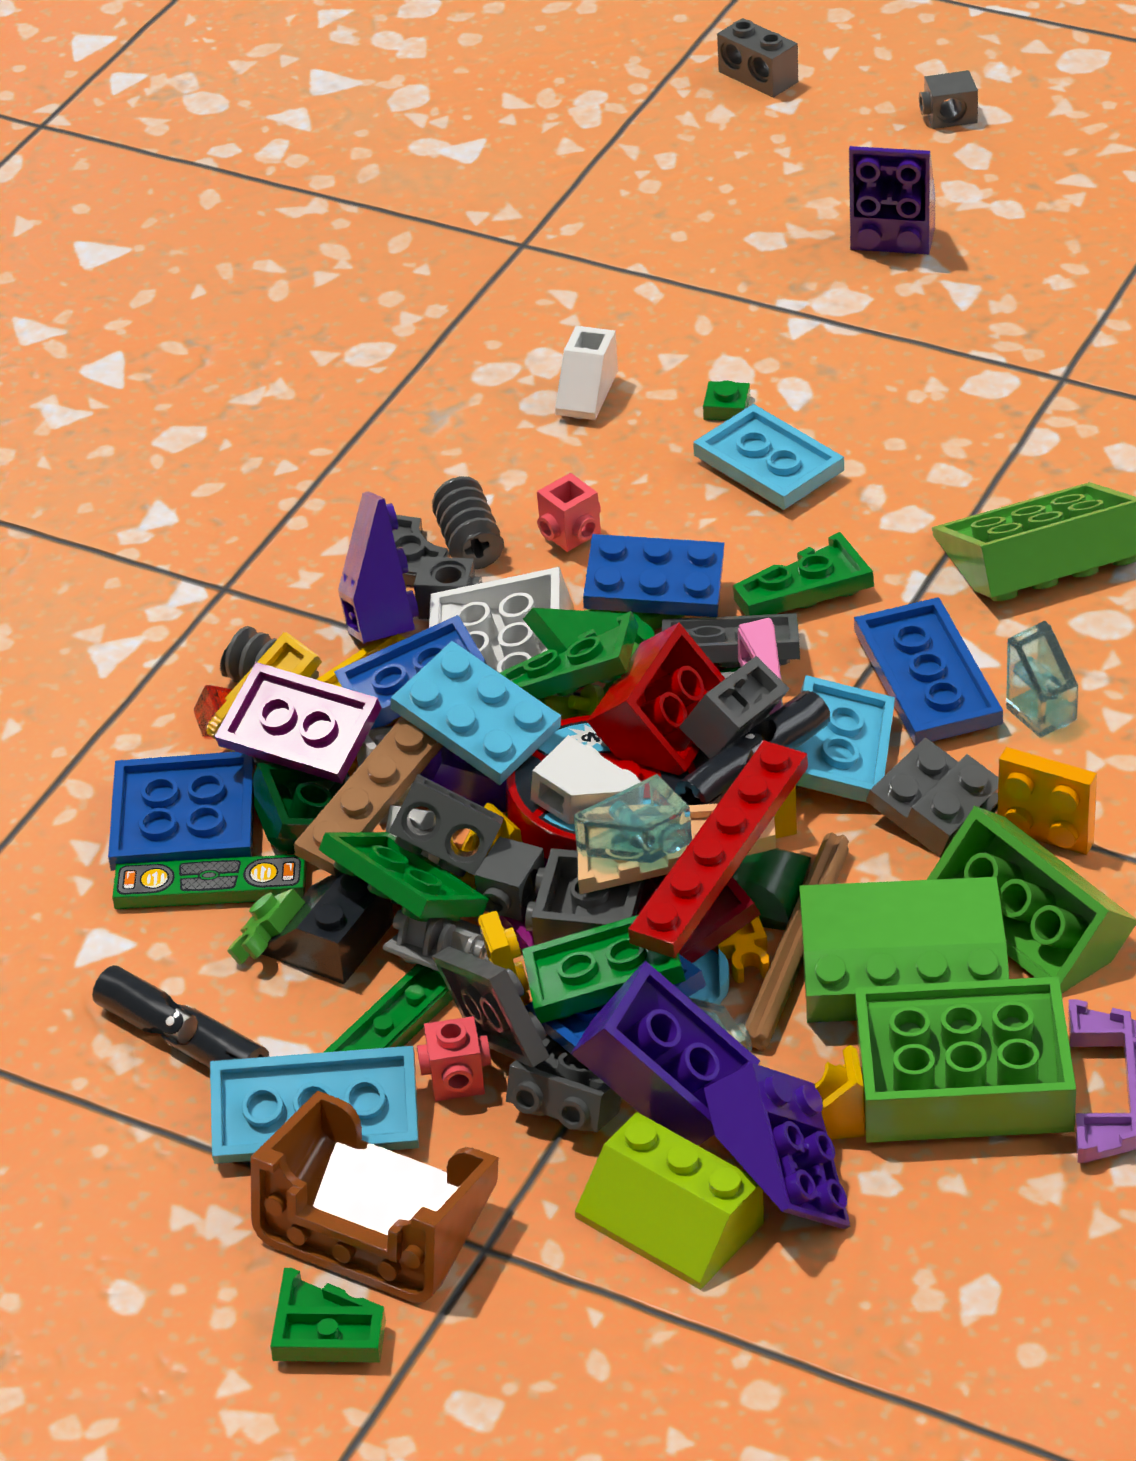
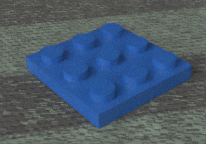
M239 752L116 760L108 851L111 871L116 869V864L252 857L254 757Z

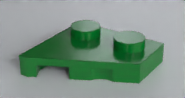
M284 1268L270 1345L272 1360L380 1363L386 1325L384 1306L365 1298L351 1297L345 1290L329 1283L321 1289L302 1281L300 1271L294 1268Z

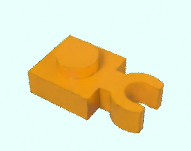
M758 916L715 947L717 954L719 949L727 959H731L732 977L737 983L744 982V967L746 966L757 967L763 978H765L769 969V955L766 952L767 935Z

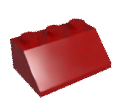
M679 622L639 644L630 658L627 672L623 673L613 682L587 720V723L616 757L679 776L687 771L700 750L679 727L703 696L725 680V677Z

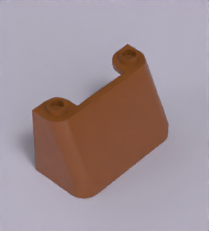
M317 1091L251 1156L252 1226L257 1236L265 1244L276 1250L415 1303L426 1302L442 1286L493 1192L498 1179L499 1157L478 1149L465 1147L458 1149L448 1160L447 1172L363 1141L361 1120L354 1107L337 1097Z

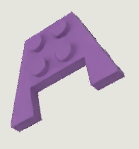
M1069 999L1070 1047H1124L1129 1113H1076L1077 1163H1086L1136 1150V1020L1131 1019V1012L1112 1008L1110 1014L1088 1009V1002Z

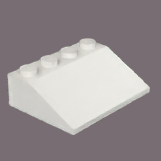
M556 567L432 593L430 598L429 628L459 615L487 665L500 673L548 650L523 620L532 608L574 610V606L561 569ZM574 692L562 697H570V695H574Z

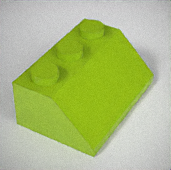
M636 1112L603 1145L575 1209V1218L701 1290L764 1224L763 1189L745 1171Z

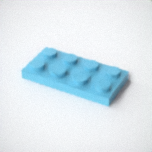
M413 1046L210 1061L211 1134L214 1164L251 1161V1156L317 1091L337 1097L354 1107L361 1120L363 1141L387 1150L419 1148L416 1068Z

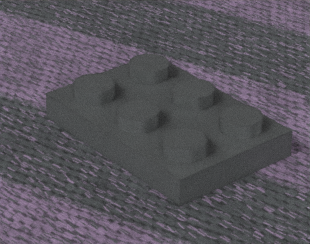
M797 613L662 619V631L680 622L712 663H718L720 667L735 668L741 666L738 661L739 625L770 618L775 627L779 666L790 663L792 659H800Z
M449 946L432 956L462 1017L474 1016L477 1036L487 1035L489 1048L531 1067L550 1057L542 1042L546 1038L545 1030L533 1013L527 1012L520 998L524 995L523 986L511 969H505L493 964L491 961L482 960L471 953L467 954Z

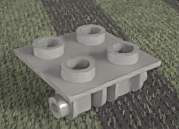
M401 909L396 913L393 920V928L399 930L398 934L383 945V950L400 956L408 963L421 964L436 971L439 970L432 956L448 946L467 954L471 953L477 958L488 961L480 926L462 919L452 921L445 918H430L428 922H421L407 917L402 913Z

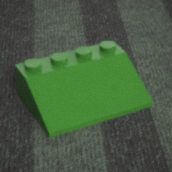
M1088 482L932 527V532L935 539L974 591L990 597L993 601H1003L1018 596L1017 590L1030 586L1033 589L1053 587L1059 583L1058 578L1068 575L1073 577L1094 575L1099 572L1098 567L1113 563V565L1121 566L1135 563L1136 497Z
M997 877L799 885L807 1023L857 1021L855 987L1009 979L1007 945Z
M1059 976L855 987L859 1060L864 1084L866 1143L1075 1132L1076 1084Z

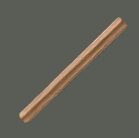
M828 833L823 838L804 885L836 883L849 852L847 846L849 840L846 836ZM800 895L742 1031L744 1036L743 1043L748 1048L755 1047L759 1050H764L769 1046L802 966L803 944Z

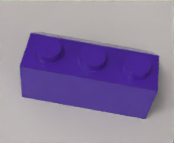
M647 961L639 966L592 1019L571 1053L641 1115L696 1145H700L715 1134L704 1088L751 1063L759 1064L760 1062L757 1057Z

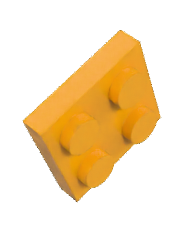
M1006 747L999 758L998 815L1006 817L1035 840L1087 855L1094 844L1097 773Z

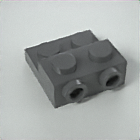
M925 737L870 789L866 802L941 858L974 806L993 813L997 812L998 776L968 754L958 762Z
M551 848L546 868L539 867L535 884L537 899L536 902H529L527 905L525 917L526 931L533 932L534 945H538L636 916L646 879L579 894L578 851Z
M546 1035L542 1042L550 1056L549 1058L534 1067L517 1060L510 1065L506 1102L514 1104L522 1113L537 1116L547 1115L559 1119L569 1129L598 1132L620 1112L621 1096L548 1035Z

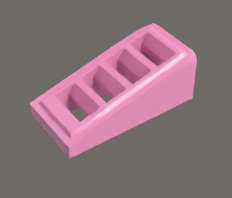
M765 618L740 624L738 628V661L740 665H745L757 656L781 679L775 627L772 619ZM781 700L770 712V715L781 708Z

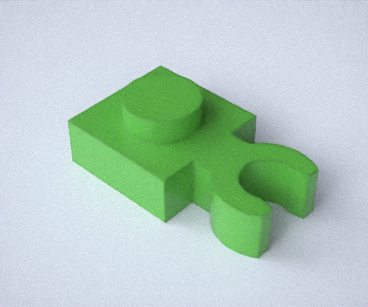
M294 889L276 896L272 893L262 896L250 908L249 912L252 914V917L240 930L243 934L230 945L227 950L228 953L239 965L243 964L249 956L253 959L258 958L267 948L269 940L284 930L305 904V901Z

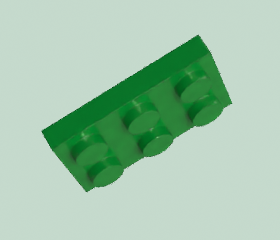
M325 832L318 850L335 861L334 867L345 874L358 876L367 882V889L373 894L397 902L402 906L401 911L407 917L421 922H428L430 918H445L459 921L461 917L483 915L489 898L422 854L417 855L401 848L394 842L396 837L390 833Z
M638 915L522 949L533 1007L540 1023L555 1019H565L573 1014L606 1005L645 961L673 985L685 982L686 978L679 953L675 958L630 944L628 929Z

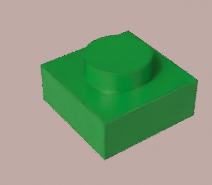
M729 380L720 382L709 381L703 404V419L727 421L748 408L750 383H739Z

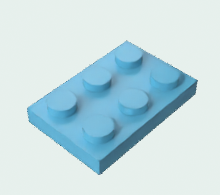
M752 404L693 442L694 456L783 510L844 471V456L755 404Z
M453 641L391 697V709L499 785L526 761L561 725L560 714Z
M806 675L801 692L812 691L825 701L830 711V722L825 728L795 749L807 753L808 768L796 785L866 802L870 789L885 776L895 697Z

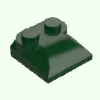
M258 763L253 776L254 807L268 841L282 853L295 854L294 843L347 782L350 778L349 774L347 773L341 784L279 764Z
M776 848L746 856L732 877L756 905L761 914L759 918L763 927L778 930L786 929L800 895L799 885H804L811 866V857Z

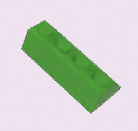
M977 806L973 807L927 878V880L997 877L1007 955L1035 978L1059 976L1061 994L1111 963L1136 926V918L1006 817Z

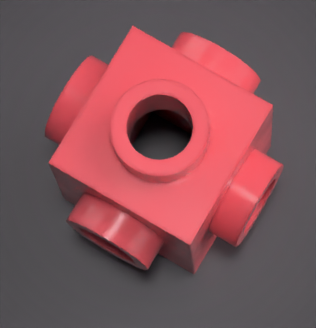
M572 473L537 491L539 513L537 524L541 534L547 540H552L568 552L590 540L592 534L601 533V506L598 500V492Z
M474 1016L425 1023L426 1044L418 1045L417 1052L421 1076L431 1075L435 1102L485 1094L482 1067L491 1065V1056L487 1035L477 1036Z

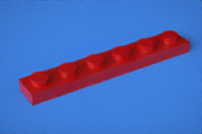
M763 740L629 927L630 944L672 958L677 956L807 770V753Z

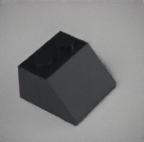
M338 871L335 876L330 875L309 888L302 897L305 904L284 930L269 940L268 946L262 955L345 984L393 924L392 900L382 898L367 889L368 883L358 876H351Z

